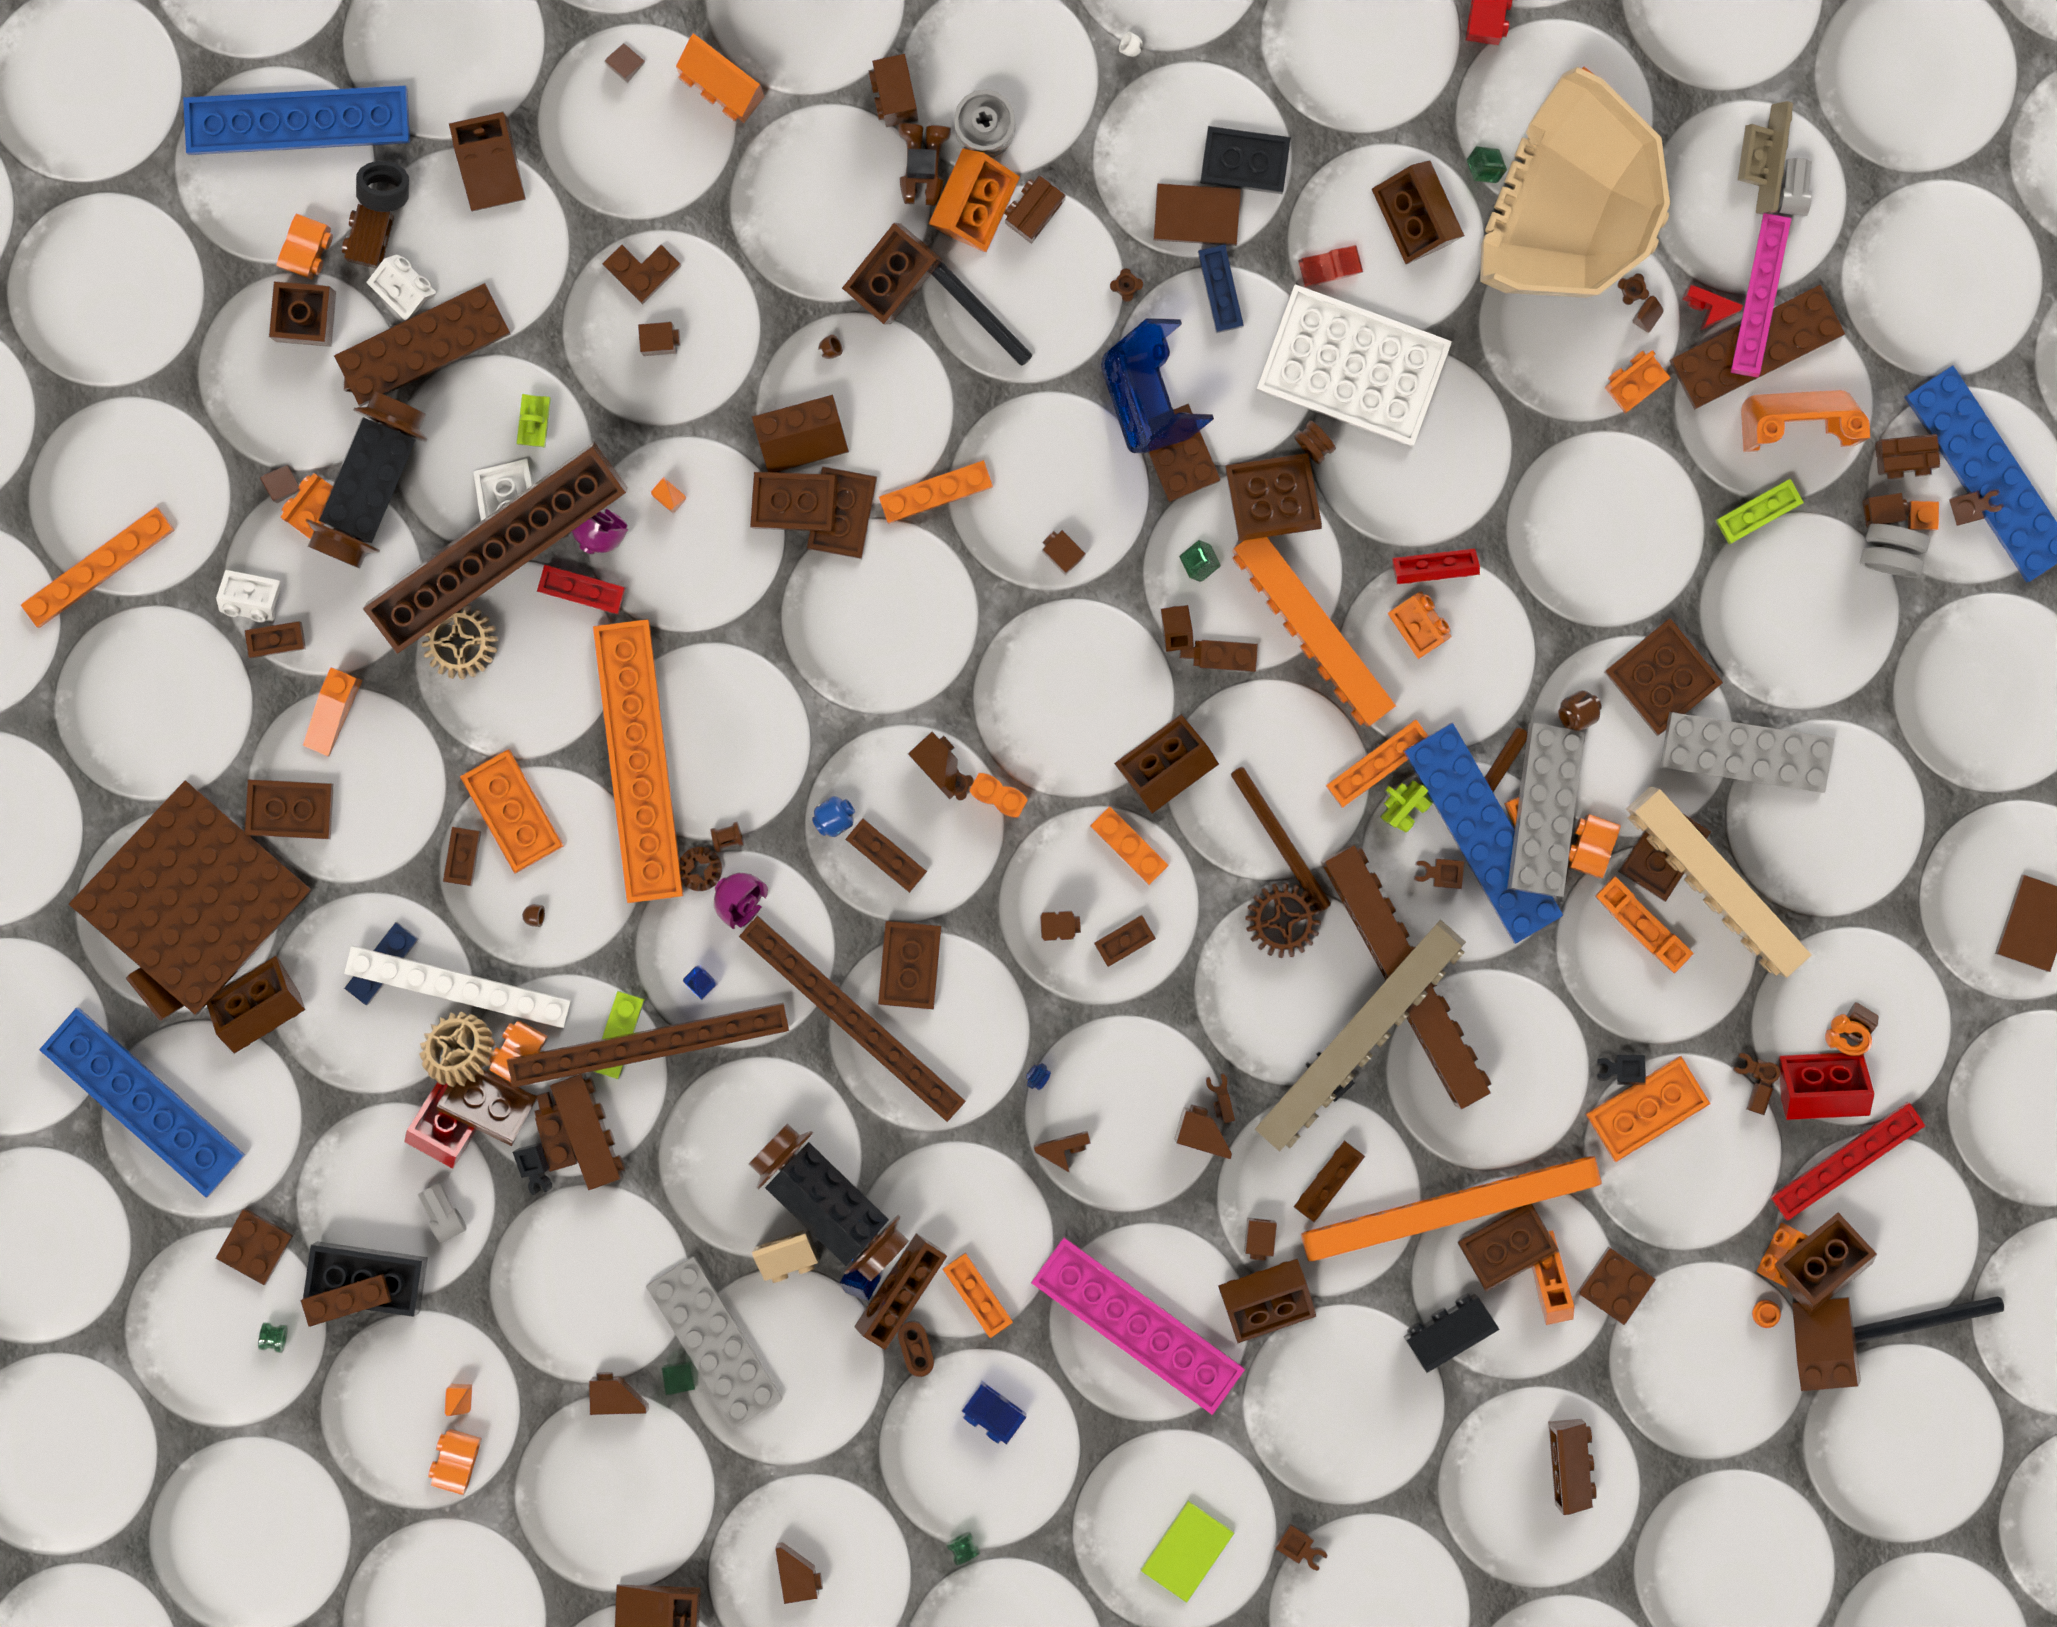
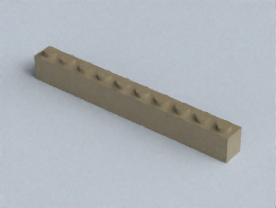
M1440 919L1259 1123L1255 1130L1279 1152L1285 1145L1291 1148L1301 1137L1297 1133L1303 1125L1309 1128L1319 1117L1315 1113L1321 1105L1327 1108L1337 1097L1333 1091L1339 1085L1345 1088L1355 1075L1351 1071L1357 1064L1362 1068L1373 1055L1369 1051L1373 1046L1377 1044L1381 1047L1391 1036L1388 1032L1393 1024L1399 1027L1410 1015L1406 1009L1412 1003L1418 1006L1428 993L1424 989L1430 982L1436 985L1446 974L1443 970L1446 964L1450 961L1454 965L1465 953L1461 948L1466 941Z

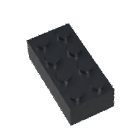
M317 1241L310 1246L303 1299L384 1274L392 1301L366 1310L414 1317L420 1313L428 1257Z

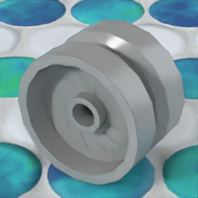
M986 89L974 91L961 100L957 105L954 115L956 139L961 148L983 152L991 158L1006 151L1012 143L1015 134L1014 110L1005 97L998 92ZM988 122L989 127L984 128L981 123Z
M1870 524L1865 539L1876 547L1863 549L1859 563L1866 568L1891 575L1910 578L1921 577L1924 562L1915 555H1921L1928 551L1930 537L1902 527Z

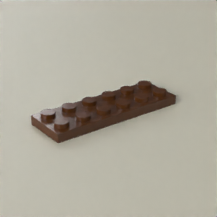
M484 283L334 355L359 407L369 403L373 392L386 395L511 334Z
M1821 285L1773 308L1759 377L1845 335ZM1740 325L1669 360L1694 410L1757 379V377L1731 373Z

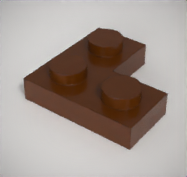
M621 244L602 263L642 305L682 266L662 245L641 264Z

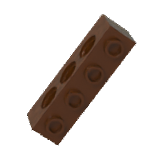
M916 1233L854 1326L855 1329L864 1338L886 1350L947 1258V1255L939 1247Z

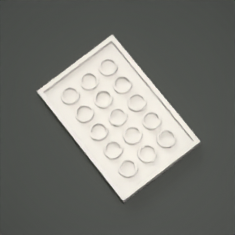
M1295 284L1256 390L1413 447L1452 341Z

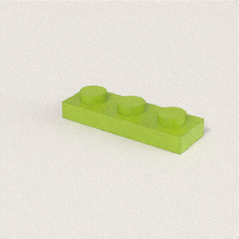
M1789 479L1715 521L1728 544H1731L1804 502L1792 480Z
M617 991L602 1039L634 1033L645 999ZM624 1065L593 1072L619 1079Z

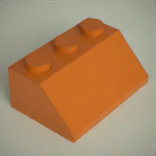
M694 33L692 34L676 65L677 71L680 74L678 78L690 88L693 85L698 87L702 91L700 95L712 105L717 102L724 107L722 112L731 120L736 121L739 119L745 123L764 98L761 85Z
M962 148L929 225L955 240L982 252H987L1020 176L983 152Z

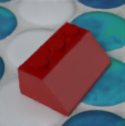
M1845 1053L1779 1056L1780 1092L1786 1120L1870 1116L1875 1093L1864 1054L1853 1056Z

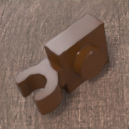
M1224 1073L1220 1074L1222 1082L1219 1086H1213L1210 1077H1206L1207 1087L1217 1095L1218 1101L1213 1102L1216 1117H1222L1224 1123L1235 1121L1227 1090V1077Z

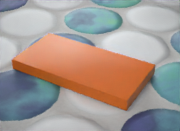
M510 749L460 776L514 874L564 847Z
M1679 1056L1646 1076V1085H1631L1585 1115L1613 1161L1617 1162L1711 1103L1682 1056Z

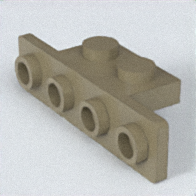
M1789 101L1771 105L1768 128L1755 124L1745 125L1737 180L1759 186L1756 205L1757 214L1777 212L1780 203V190L1784 175L1790 123L1792 121L1793 103Z

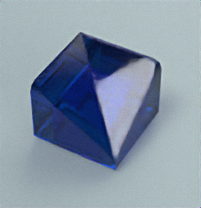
M701 965L695 966L683 978V982L701 1000L705 999L718 985V982Z
M856 1270L844 1274L840 1285L845 1293L869 1301L881 1280V1276L878 1274L869 1282Z

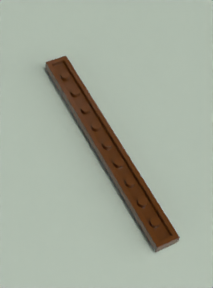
M756 916L739 935L747 945L946 1122L966 1102L759 916Z
M778 1003L508 1058L507 1065L512 1088L783 1033L789 1031L784 1003Z

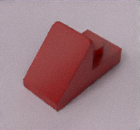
M1690 285L1685 290L1682 300L1688 302L1689 307L1695 310L1703 311L1707 309L1700 330L1736 315L1743 307L1739 303L1694 285Z

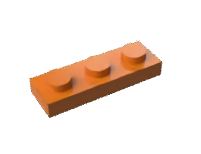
M1110 806L1090 825L1148 885L1169 866Z
M966 1252L943 1267L942 1270L989 1338H992L1013 1323V1320Z

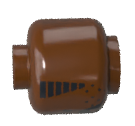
M1581 690L1562 700L1558 710L1559 718L1566 728L1581 731L1599 721L1602 705L1596 695Z

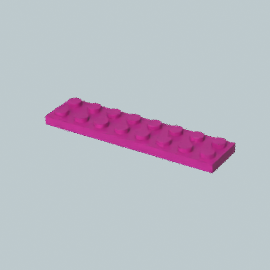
M1065 1237L1062 1238L1031 1281V1284L1211 1415L1214 1414L1245 1371V1368Z

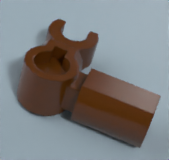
M1738 1053L1737 1057L1745 1059L1747 1064L1744 1069L1734 1067L1733 1071L1738 1074L1752 1073L1753 1078L1759 1079V1083L1754 1084L1746 1110L1765 1116L1773 1089L1770 1087L1780 1077V1069L1774 1063L1759 1059L1754 1062L1748 1054Z

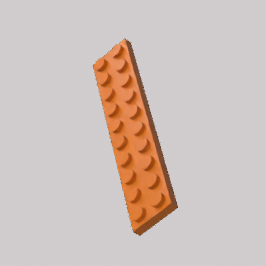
M647 619L593 626L627 903L681 897L684 894L681 870L679 868L680 862L650 621Z

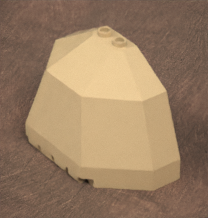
M1576 67L1562 74L1530 121L1526 130L1528 139L1521 138L1515 153V157L1522 160V163L1512 161L1504 181L1512 186V189L1503 186L1494 206L1502 214L1492 212L1485 232L1488 234L1484 236L1481 243L1480 282L1504 293L1580 298L1599 295L1655 251L1659 242L1657 238L1659 230L1664 227L1669 217L1667 210L1670 205L1661 136L1602 78Z

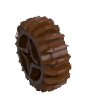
M1283 883L1282 891L1278 890L1277 884H1272L1273 893L1269 894L1266 888L1261 889L1265 898L1261 899L1259 896L1254 895L1253 899L1259 903L1258 906L1248 905L1247 907L1249 910L1255 911L1254 916H1245V920L1254 921V925L1246 927V930L1248 932L1255 930L1257 933L1250 940L1252 942L1257 941L1259 938L1262 940L1257 947L1259 950L1264 949L1266 945L1270 946L1267 951L1269 956H1272L1274 950L1278 949V957L1283 958L1284 950L1287 949L1289 956L1294 957V947H1297L1300 953L1305 952L1301 943L1305 942L1312 946L1313 941L1308 938V935L1318 936L1319 934L1318 931L1311 928L1312 924L1321 925L1320 920L1312 919V915L1320 914V910H1310V906L1314 905L1316 901L1315 899H1311L1308 902L1304 900L1309 894L1306 890L1300 896L1297 895L1298 885H1294L1292 891L1288 892V883ZM1282 897H1289L1295 900L1304 911L1288 912L1283 904ZM1274 900V916L1260 922L1262 910L1267 903ZM1281 912H1285V916H1297V918L1290 919L1286 923V932L1285 929L1281 928L1280 924L1278 926L1277 924L1269 925V923L1275 922L1280 918ZM1306 919L1302 934L1293 941L1292 925ZM1277 928L1281 932L1285 944L1271 941L1266 937L1263 930Z

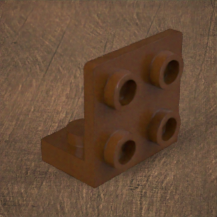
M141 967L126 977V980L159 1020L162 1021L184 1007L181 1002Z

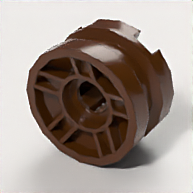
M1311 420L1305 425V430L1302 432L1298 431L1293 436L1302 450L1308 453V456L1317 464L1325 460L1324 456L1327 453L1331 454L1336 450L1332 440Z

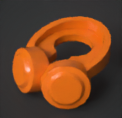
M1840 1014L1833 1018L1831 1029L1826 1030L1825 1040L1830 1048L1836 1047L1839 1051L1848 1055L1864 1054L1872 1045V1037L1869 1030L1858 1022L1850 1021L1845 1014ZM1846 1032L1851 1034L1858 1032L1862 1034V1041L1855 1046L1849 1045L1846 1038L1841 1037L1840 1033Z

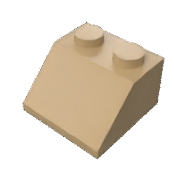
M808 1229L758 1245L752 1251L753 1258L764 1281L772 1279L773 1283L789 1278L787 1273L796 1270L799 1271V1274L814 1270V1264L820 1260Z

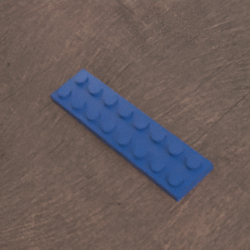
M406 86L183 98L185 144L188 155L410 143L408 89Z
M1954 365L1905 396L1904 398L1929 435L1937 434L1939 451L1966 492L1978 490L1980 498H1982L1990 490L1998 489L2000 491L1998 495L1992 496L1990 501L1993 505L2003 504L2004 507L1998 512L1984 510L1986 514L1984 519L2026 583L2056 565L2057 521Z
M1450 723L1405 749L1403 752L1422 785L1428 790L1427 793L1513 943L1520 942L1561 918L1563 914L1553 896L1507 889L1515 830L1455 725Z
M79 1007L74 1009L39 1049L204 1197H209L245 1156L240 1149Z

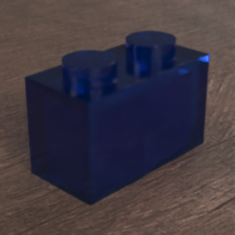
M982 1380L961 1410L965 1414L963 1418L974 1427H977L979 1424L987 1430L986 1435L998 1444L1002 1441L1006 1445L1027 1418L1026 1412Z

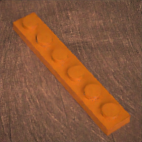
M155 507L21 604L22 608L36 627H42L175 531L161 510Z

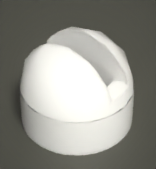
M1127 32L1121 39L1119 52L1126 56H1137L1141 53L1140 48L1143 46L1141 38L1131 32Z

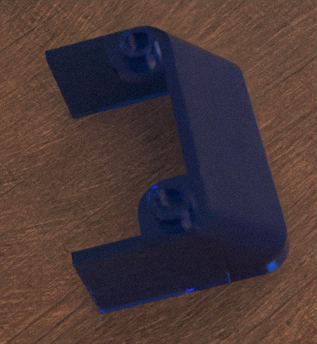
M1146 318L1102 357V373L1126 446L1132 453H1147L1186 441L1214 420L1213 414L1179 412L1175 415L1159 369L1167 362L1170 354L1166 337L1182 325L1181 319Z

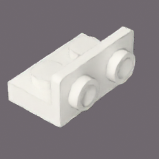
M399 255L384 258L366 282L405 321L411 319L423 303L436 294L430 282L423 276L418 275L411 268L410 262Z
M225 570L216 597L219 611L230 617L242 616L251 618L256 622H274V607L281 589L280 580Z

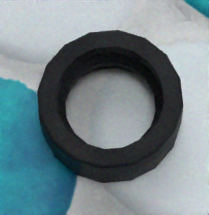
M389 161L367 163L356 174V197L360 204L370 210L377 212L398 210L409 199V175L401 166ZM376 182H387L395 185L397 188L389 191H378L370 188L368 185Z

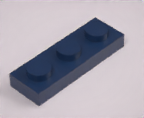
M1220 245L1198 250L1197 253L1216 333L1244 327L1226 246Z
M395 922L373 951L405 958L419 938L398 922ZM353 976L344 989L364 1005H369L384 983Z

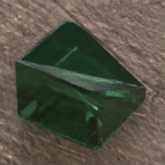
M1476 146L1467 158L1474 181L1498 183L1507 171L1500 150L1496 148Z
M1198 540L1179 556L1189 578L1199 582L1204 581L1221 567L1212 546L1201 540Z
M692 1361L668 1364L662 1367L665 1395L695 1390Z

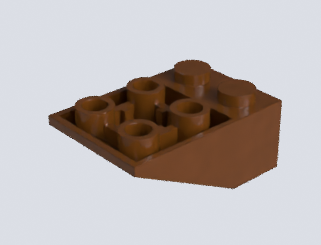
M499 112L449 123L454 151L471 211L526 200L509 119L505 113Z
M617 1584L615 1627H699L701 1588Z

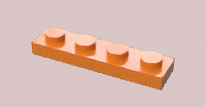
M983 460L879 496L887 522L890 524L991 489L993 485Z
M1415 719L1325 786L1341 808H1343L1406 762L1408 759L1403 751L1428 736Z

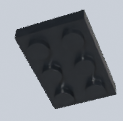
M1208 126L1200 183L1283 194L1291 137Z

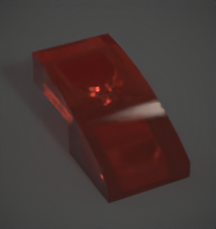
M1356 245L1298 260L1305 287L1347 278L1363 272Z

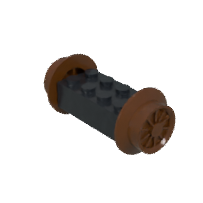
M373 392L367 407H354L353 411L364 417L360 420L318 518V521L334 527V529L306 519L308 525L314 530L307 547L359 569L367 553H379L380 550L354 538L357 537L369 543L373 542L414 446L415 439L423 442L428 440L420 431L426 416L425 413L378 392Z
M787 1123L749 1163L760 1175L757 1189L759 1190L779 1170L780 1172L769 1182L765 1189L845 1266L851 1262L845 1269V1274L858 1270L869 1282L872 1281L909 1242L897 1230L900 1216L897 1215L877 1234L889 1219L810 1142L795 1155L794 1153L813 1132L809 1131L799 1135Z

